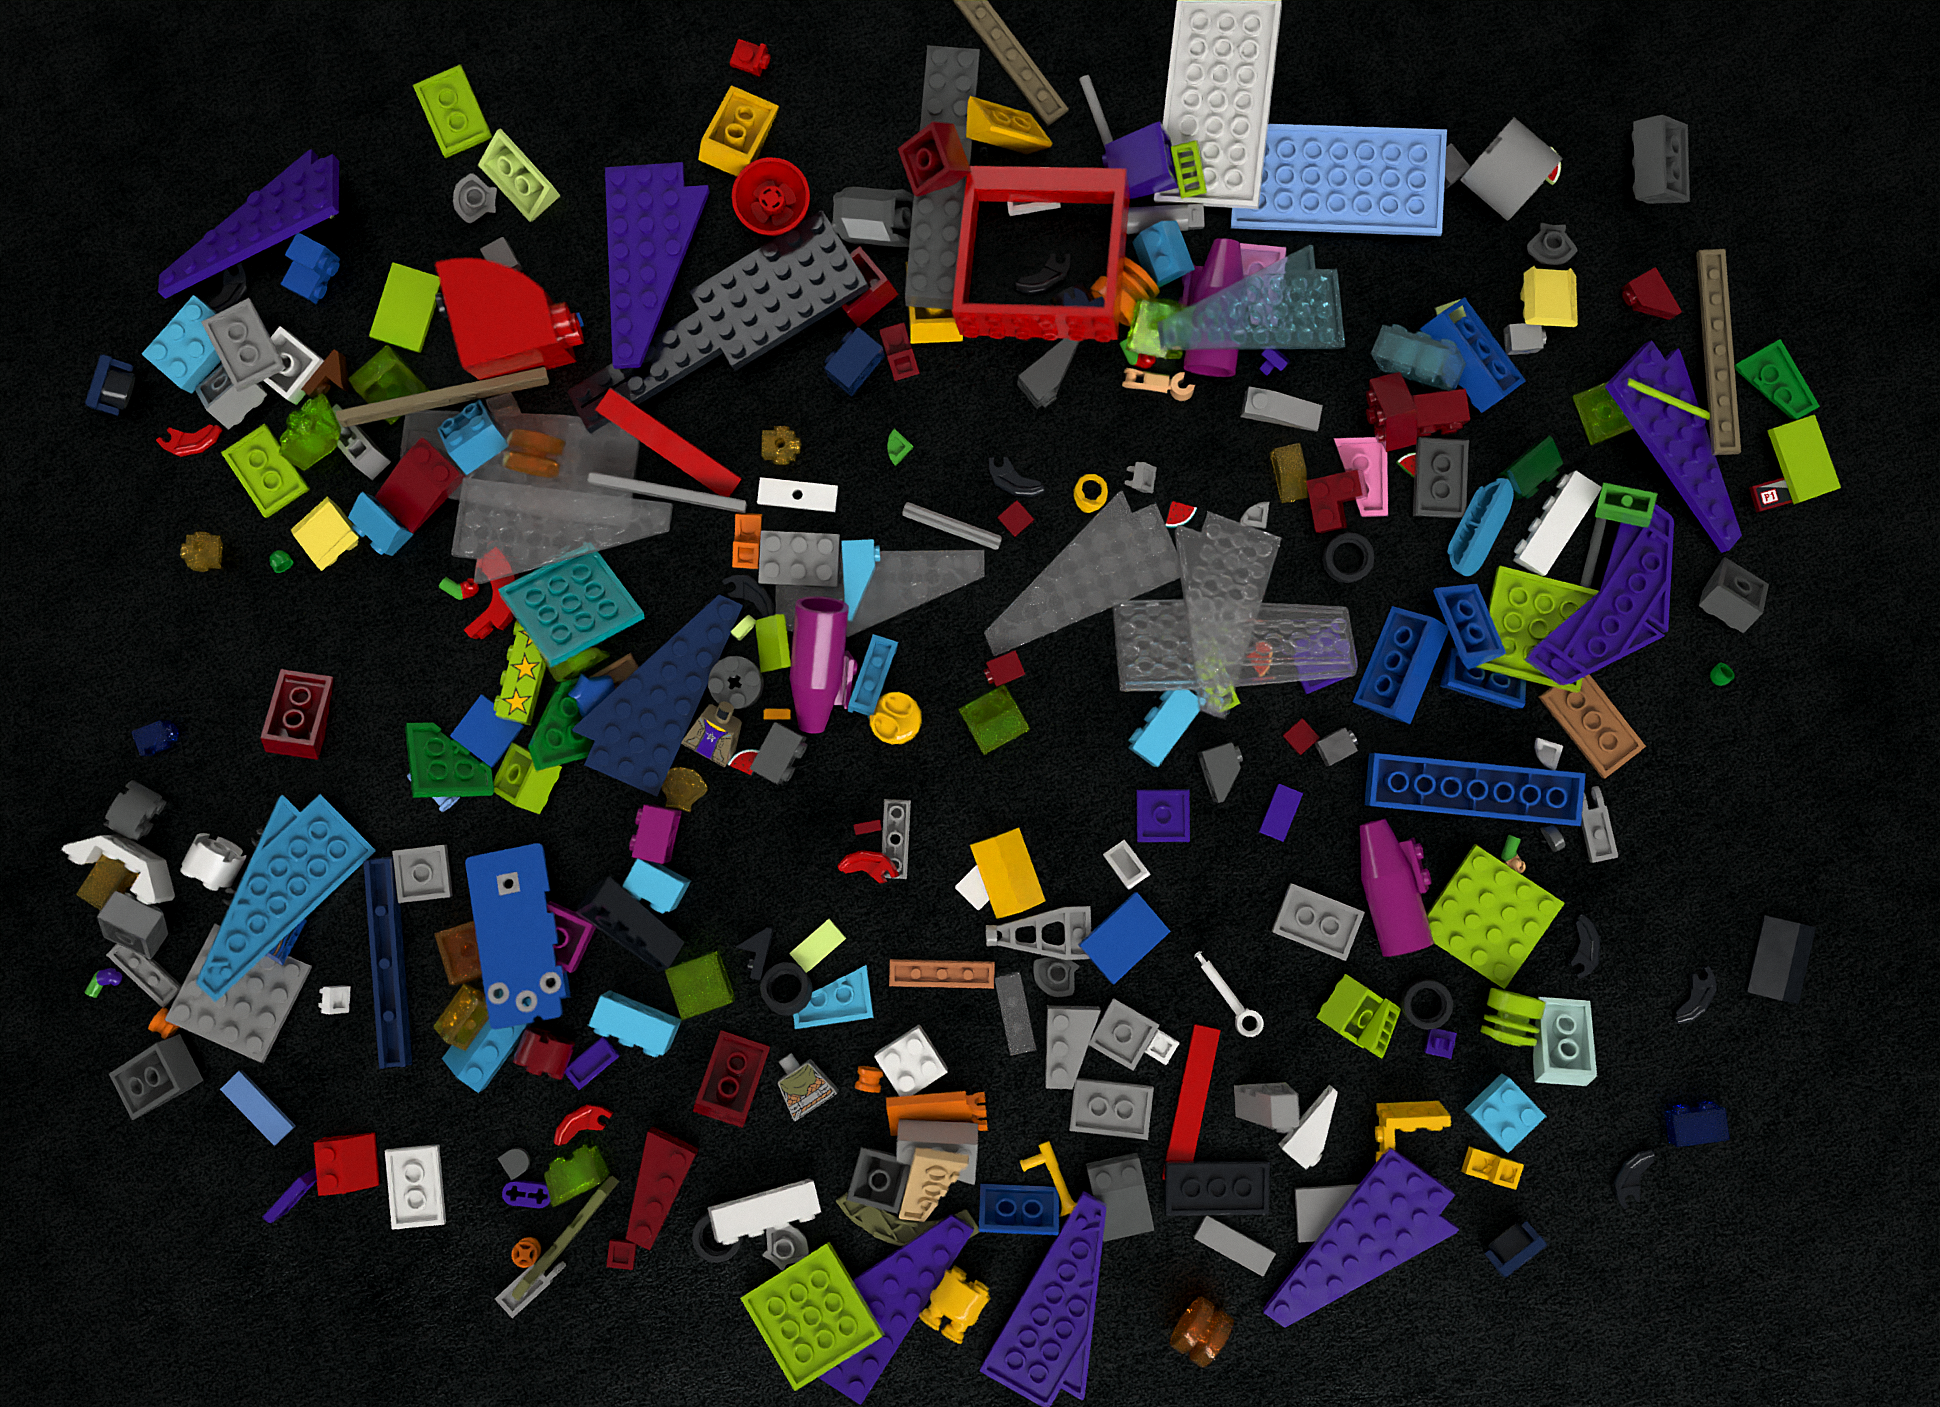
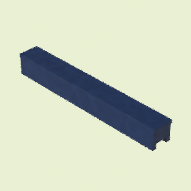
M393 857L370 858V860L364 861L379 1069L397 1066L406 1067L412 1065L401 908L397 897Z

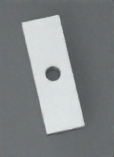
M760 477L757 504L835 513L838 486ZM797 491L803 493L802 498L799 500L793 497Z

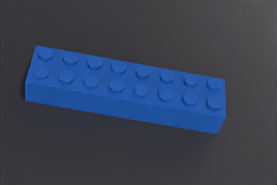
M1369 753L1364 805L1581 826L1586 773Z

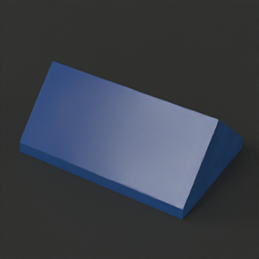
M1477 584L1441 587L1433 590L1461 660L1468 670L1506 654Z
M1451 647L1440 687L1513 709L1524 707L1526 680L1476 667L1468 670L1462 662L1458 650Z
M980 1184L979 1232L1059 1235V1194L1056 1187Z

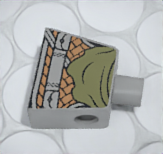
M790 1053L779 1061L786 1075L778 1080V1085L794 1121L837 1094L838 1088L811 1059L799 1065L794 1055Z

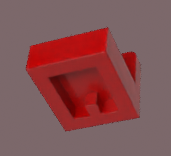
M738 39L730 60V66L760 76L762 69L766 70L770 61V54H768L766 44L761 43L758 46Z

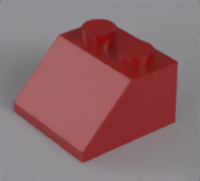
M375 1133L323 1137L314 1143L318 1196L344 1194L380 1185Z

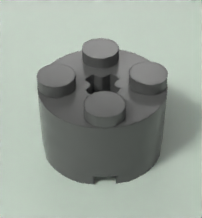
M729 656L717 662L712 668L709 675L708 688L712 697L719 704L721 702H728L733 705L734 709H744L756 703L763 692V676L758 666L752 661L739 656ZM740 676L741 679L739 682L742 684V686L740 688L735 687L734 689H732L731 687L733 686V684L731 682V679H737Z
M131 780L125 786L129 788L126 794L119 793L105 817L109 821L104 822V826L132 841H138L142 836L146 837L151 831L154 824L150 820L155 813L157 815L161 813L167 801L163 800L160 794Z

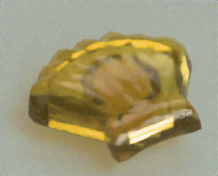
M682 767L670 769L661 787L668 799L665 807L678 808L687 812L691 811L692 803L703 796L708 789L707 784L699 773Z

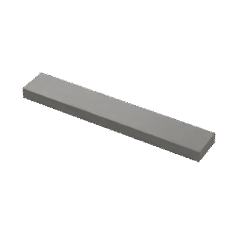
M589 472L588 482L591 485L746 513L747 503L745 500Z

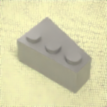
M1047 1005L1046 1088L1073 1089L1101 1011L1100 1007Z
M1286 1082L1234 1085L1236 1117L1269 1128H1276L1277 1132H1291L1292 1127H1299L1298 1094Z
M899 1119L898 1162L911 1165L916 1147L969 1155L968 1165L965 1169L960 1170L957 1180L975 1185L978 1123Z

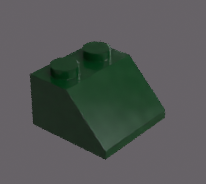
M1548 436L1537 442L1497 476L1498 478H1505L1510 481L1513 488V496L1516 500L1524 496L1529 499L1539 490L1537 486L1543 480L1549 482L1560 473L1557 468L1563 464V461L1552 437Z

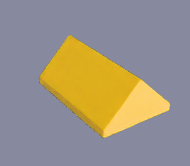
M972 96L969 97L966 138L1023 154L1050 148L1053 144L1030 113Z
M1019 828L970 845L996 919L1023 912L1045 902Z

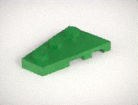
M1781 339L1734 365L1738 373L1793 421L1820 407Z

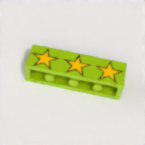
M517 620L513 634L516 635L514 646L510 645L508 649L507 660H509L507 671L504 670L501 676L500 685L503 688L501 695L495 699L494 711H496V716L500 719L531 726L547 661Z

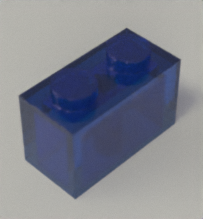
M1714 1101L1700 1102L1699 1107L1689 1108V1105L1673 1106V1110L1665 1111L1669 1143L1676 1147L1730 1140L1725 1108L1715 1104Z

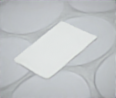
M976 865L955 888L977 910H980L990 899Z

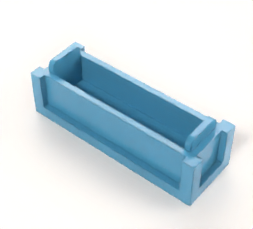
M873 634L848 704V712L853 713V711L868 715V718L874 714L894 653H896L898 642Z

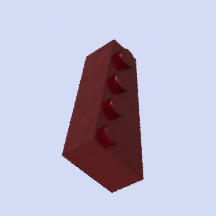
M653 1126L649 1129L646 1137L626 1236L627 1240L648 1250L654 1245L699 1151V1148Z

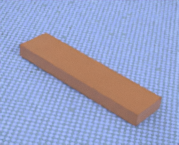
M890 959L889 986L994 989L995 962Z

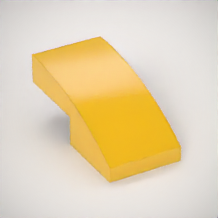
M1469 1146L1461 1171L1465 1174L1516 1190L1524 1165Z

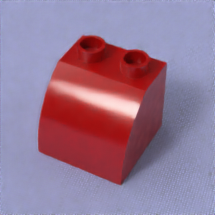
M465 258L435 263L462 367L481 381L542 367L548 370L577 362L573 346L584 344V337L576 313L570 314L566 302L556 304L534 281L522 273L496 262Z

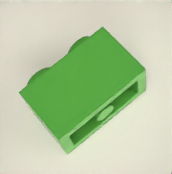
M1603 483L1595 517L1648 528L1657 493Z

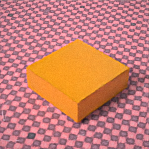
M765 709L764 719L792 720V710Z

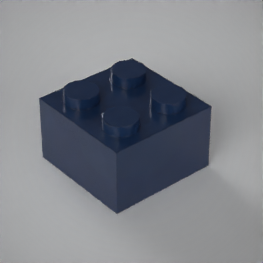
M859 327L854 332L850 330L841 341L843 346L838 352L832 351L824 362L827 364L824 369L828 378L850 396H853L885 357L883 347Z

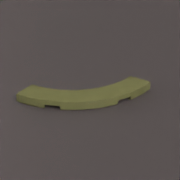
M609 1177L598 1188L573 1222L554 1242L553 1246L521 1279L511 1292V1296L517 1301L523 1297L549 1268L619 1183L615 1177Z
M848 1192L836 1199L843 1212L855 1224L873 1234L874 1237L898 1246H904L944 1219L926 1220L925 1222L899 1219V1216L886 1210L846 1200ZM967 1208L954 1214L974 1227L970 1237L979 1233V1226Z

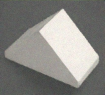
M1125 840L1103 854L1128 890L1150 875Z

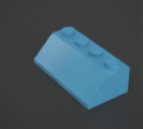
M503 990L499 992V998L503 997ZM526 996L523 999V1005L526 1007L531 1005V998ZM485 998L442 1059L459 1080L479 1093L487 1087L520 1041L525 1028L532 1023L497 1030L492 1029L489 1023Z

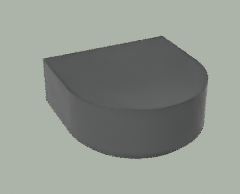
M1547 824L1540 828L1552 851L1557 852L1565 847V841L1554 825Z
M512 1148L498 1157L499 1162L511 1180L524 1173L530 1165V1155L523 1148Z

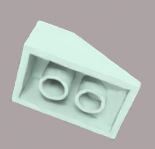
M1538 997L1537 999L1546 1002L1543 1019H1536L1535 1026L1540 1029L1539 1033L1534 1035V1038L1538 1039L1533 1049L1535 1082L1587 1086L1597 1076L1590 1001Z

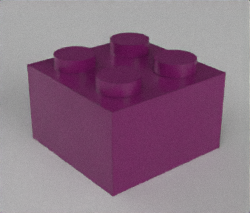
M647 804L643 806V809H639L635 824L639 825L637 835L632 836L629 848L633 851L632 857L661 864L670 862L682 811L655 804Z
M549 901L547 902L548 913H554L559 944H554L557 966H563V970L572 973L577 970L596 927L576 914L575 911Z

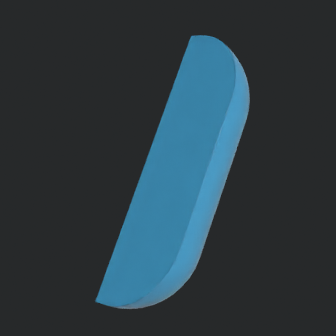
M1498 478L1496 479L1497 481L1485 487L1481 486L1476 491L1450 541L1447 552L1452 568L1464 576L1473 575L1482 566L1509 514L1513 502V488L1508 479Z

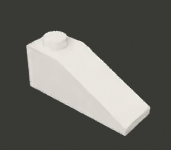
M1330 1085L1300 1118L1299 1127H1293L1292 1131L1288 1132L1279 1143L1280 1147L1305 1169L1309 1166H1315L1322 1157L1321 1152L1324 1149L1338 1093Z

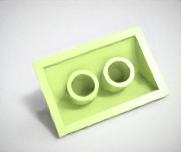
M502 129L497 130L478 165L531 222L557 200L560 195Z

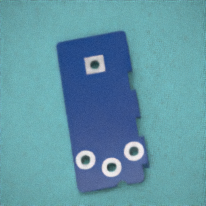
M539 843L468 857L465 864L490 1027L497 1030L532 1023L536 1016H541L543 1020L560 1017L563 1012L561 999L569 998L571 995L567 971L563 970V966H557L554 944H559L555 916L553 912L548 913L545 892L550 891L544 847ZM508 879L513 880V886L510 889H506L504 885ZM555 979L556 984L551 988L550 982ZM503 990V997L499 998V992ZM529 996L532 1003L526 1007L523 1005V999Z

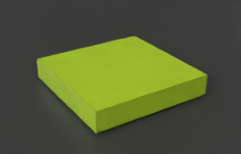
M778 614L756 620L755 627L761 672L790 667L785 615Z

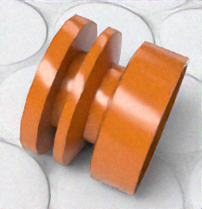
M1126 257L1124 259L1119 322L1130 326L1142 312L1136 301L1148 306L1151 303L1150 297L1155 298L1160 290L1142 267ZM1101 276L1090 288L1089 291L1094 299L1103 296L1105 301L1107 277Z

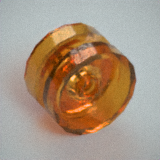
M508 429L506 443L512 448L521 450V452L510 450L504 452L501 461L502 467L545 478H559L561 465L556 460L546 458V456H563L566 445L564 440L530 430Z
M1203 1296L1198 1297L1187 1308L1171 1335L1170 1346L1181 1354L1189 1351L1190 1360L1199 1367H1205L1214 1359L1226 1342L1233 1327V1317L1223 1310L1214 1312L1213 1303Z

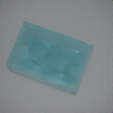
M1395 324L1392 327L1382 326L1371 352V355L1382 371L1391 374L1401 372L1404 378L1447 391L1456 389L1466 365L1454 342L1447 339H1441V342L1433 340L1430 335L1423 332L1413 334L1407 332L1406 328Z

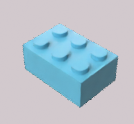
M193 295L145 349L142 355L181 389L193 393L195 388L203 382L221 361L201 321L217 313L205 301Z
M1181 684L1166 688L1159 698L1163 701L1158 708L1153 707L1144 718L1147 724L1143 729L1137 728L1128 740L1132 743L1129 749L1153 767L1160 765L1205 704L1204 701Z
M609 990L600 996L588 1026L595 1028L594 1032L601 1036L609 1037V1034L618 1037V1042L623 1045L633 1047L635 1044L644 1048V1053L658 1057V1054L663 1056L670 1049L682 1019Z

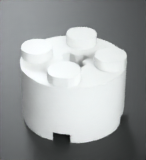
M199 833L182 862L181 872L188 877H196L203 881V885L210 890L217 891L219 887L232 886L246 859V855L241 856L243 850L224 838L218 837L215 841L208 839L210 834Z

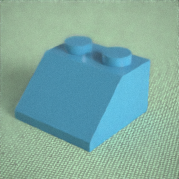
M1160 221L1141 231L1133 241L1141 267L1149 274L1158 288L1195 270L1177 221Z
M364 492L358 496L348 516L354 523L351 527L360 536L364 537L366 535L373 541L370 544L371 547L380 555L385 553L393 556L414 534L375 497Z

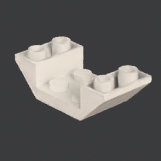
M121 834L98 836L67 844L62 848V851L69 854L68 858L71 861L83 865V863L106 861L107 857L114 860L118 858L125 862L124 866L130 871L140 872L130 891L137 894L136 898L145 904L151 905L171 901L175 897L166 860Z

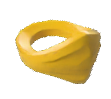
M1096 474L1084 475L1075 485L1074 499L1077 506L1085 513H1091L1100 509L1107 500V484L1103 478ZM1093 480L1100 484L1102 492L1096 500L1085 498V494L1082 491V485L1085 481Z

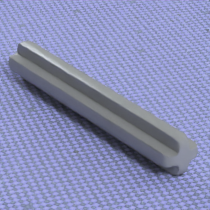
M909 502L903 508V516L995 550L1000 546L1002 537Z

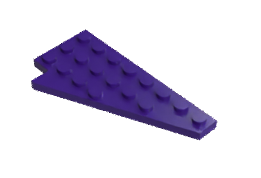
M312 149L307 151L263 189L252 192L245 204L215 229L208 231L203 239L160 273L158 292L166 299L339 213V160L333 154L324 159H318V156Z

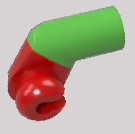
M1131 338L1120 343L1130 365L1146 369L1155 363L1156 357L1151 351L1147 353L1137 351Z
M445 577L439 585V588L458 600L472 597L479 590L478 582L473 578H468L467 581L457 584Z

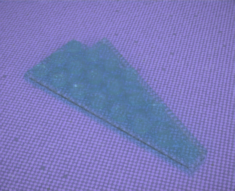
M1308 245L1158 322L1160 350L1345 347L1337 269H1315L1313 245Z

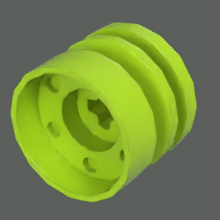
M1491 988L1487 1005L1498 1010L1497 1015H1484L1485 1020L1493 1022L1495 1025L1494 1027L1482 1025L1480 1032L1507 1044L1536 1046L1538 1039L1527 1036L1526 1033L1527 1031L1539 1033L1540 1029L1529 1024V1020L1543 1019L1546 1002L1522 994Z

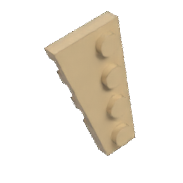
M916 1147L899 1209V1219L925 1222L938 1205L939 1198L941 1196L944 1197L948 1192V1186L951 1182L957 1180L960 1170L967 1167L969 1155Z

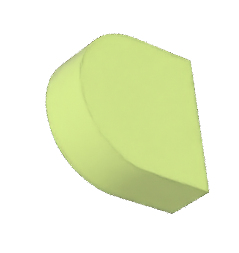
M747 615L731 631L732 636L741 641L755 626L756 620Z

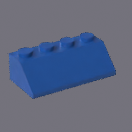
M1465 297L1441 312L1420 329L1424 334L1425 340L1433 346L1441 362L1455 376L1457 384L1466 389L1471 403L1481 413L1526 381ZM1463 306L1466 317H1462L1456 323H1453L1448 315Z
M1392 606L1353 703L1389 718L1411 724L1449 631L1448 626L1433 617Z

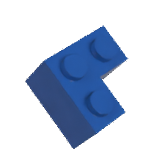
M297 233L285 254L293 262L281 285L316 304L319 299L324 297L330 277L337 273L340 258L325 246Z

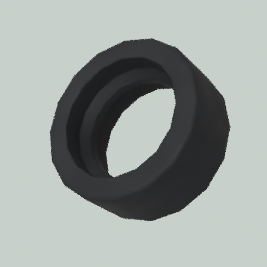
M1347 532L1339 534L1328 542L1323 551L1322 561L1324 569L1330 577L1338 582L1350 583L1362 579L1370 572L1374 564L1375 555L1372 545L1365 537L1358 533ZM1342 543H1354L1363 552V564L1355 572H1342L1334 564V551Z
M783 962L772 966L766 971L761 980L760 991L763 1000L772 1011L779 1015L789 1016L799 1013L808 1005L812 997L813 987L810 978L802 967L794 963ZM785 975L798 977L802 988L794 1000L780 1003L773 998L772 986L776 980Z
M1420 978L1410 982L1404 988L1400 997V1007L1404 1017L1411 1024L1421 1029L1432 1030L1441 1027L1448 1021L1453 1011V1000L1450 992L1443 984L1433 979ZM1424 988L1435 990L1440 995L1442 1001L1439 1013L1430 1019H1422L1416 1016L1411 1007L1413 995L1418 990Z
M706 1212L700 1217L693 1229L692 1242L694 1249L700 1257L710 1262L719 1263L729 1260L741 1246L743 1235L739 1236V1240L731 1243L725 1250L715 1251L708 1248L702 1237L705 1226L711 1222L709 1212Z

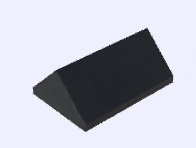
M1763 915L1746 992L1799 1004L1816 928Z

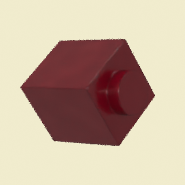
M1015 650L986 662L988 668L984 669L989 684L994 682L996 687L1025 676Z

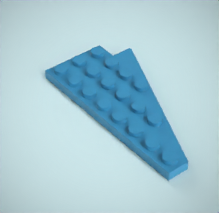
M321 794L312 800L301 812L283 795L278 798L195 982L215 1002L376 851Z

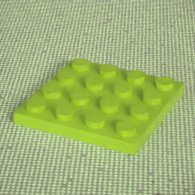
M1503 566L1497 567L1488 611L1506 654L1476 666V668L1575 693L1580 692L1583 678L1568 685H1559L1524 659L1534 646L1599 591Z
M1474 844L1426 915L1436 945L1505 989L1565 903Z
M830 1242L740 1298L794 1391L885 1335Z

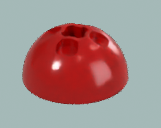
M768 157L750 163L739 173L733 185L732 204L736 215L747 228L761 235L777 236L793 230L803 220L809 207L810 192L806 178L795 165L784 159Z

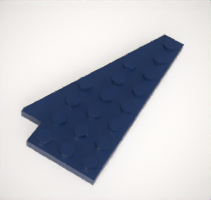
M718 595L574 726L572 731L595 741L584 764L585 766L654 796H658L708 685L710 672L718 662L743 607L742 604Z

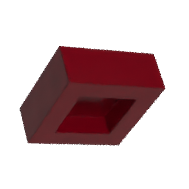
M1017 500L997 517L1014 538L1034 521L1033 517Z
M1303 718L1282 735L1298 755L1305 752L1320 738Z
M881 819L854 824L855 835L882 830Z
M611 1239L609 1241L607 1267L633 1270L637 1244L629 1240Z

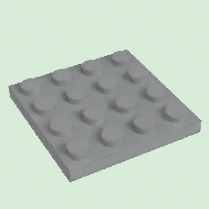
M214 924L165 1020L264 1063L312 966L290 956L287 957L282 966L265 955L215 1002L195 983L220 929L219 925Z

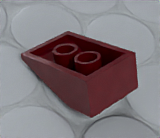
M422 437L403 456L377 492L375 498L411 533H414L463 483L467 476L435 445Z
M280 670L260 737L266 752L318 760L325 737L333 677Z
M721 1030L693 1112L743 1128L770 1047Z

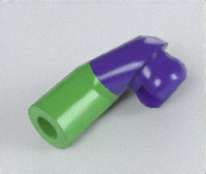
M114 968L97 971L87 986L85 994L97 998L104 985H119L123 977L122 973L117 972Z

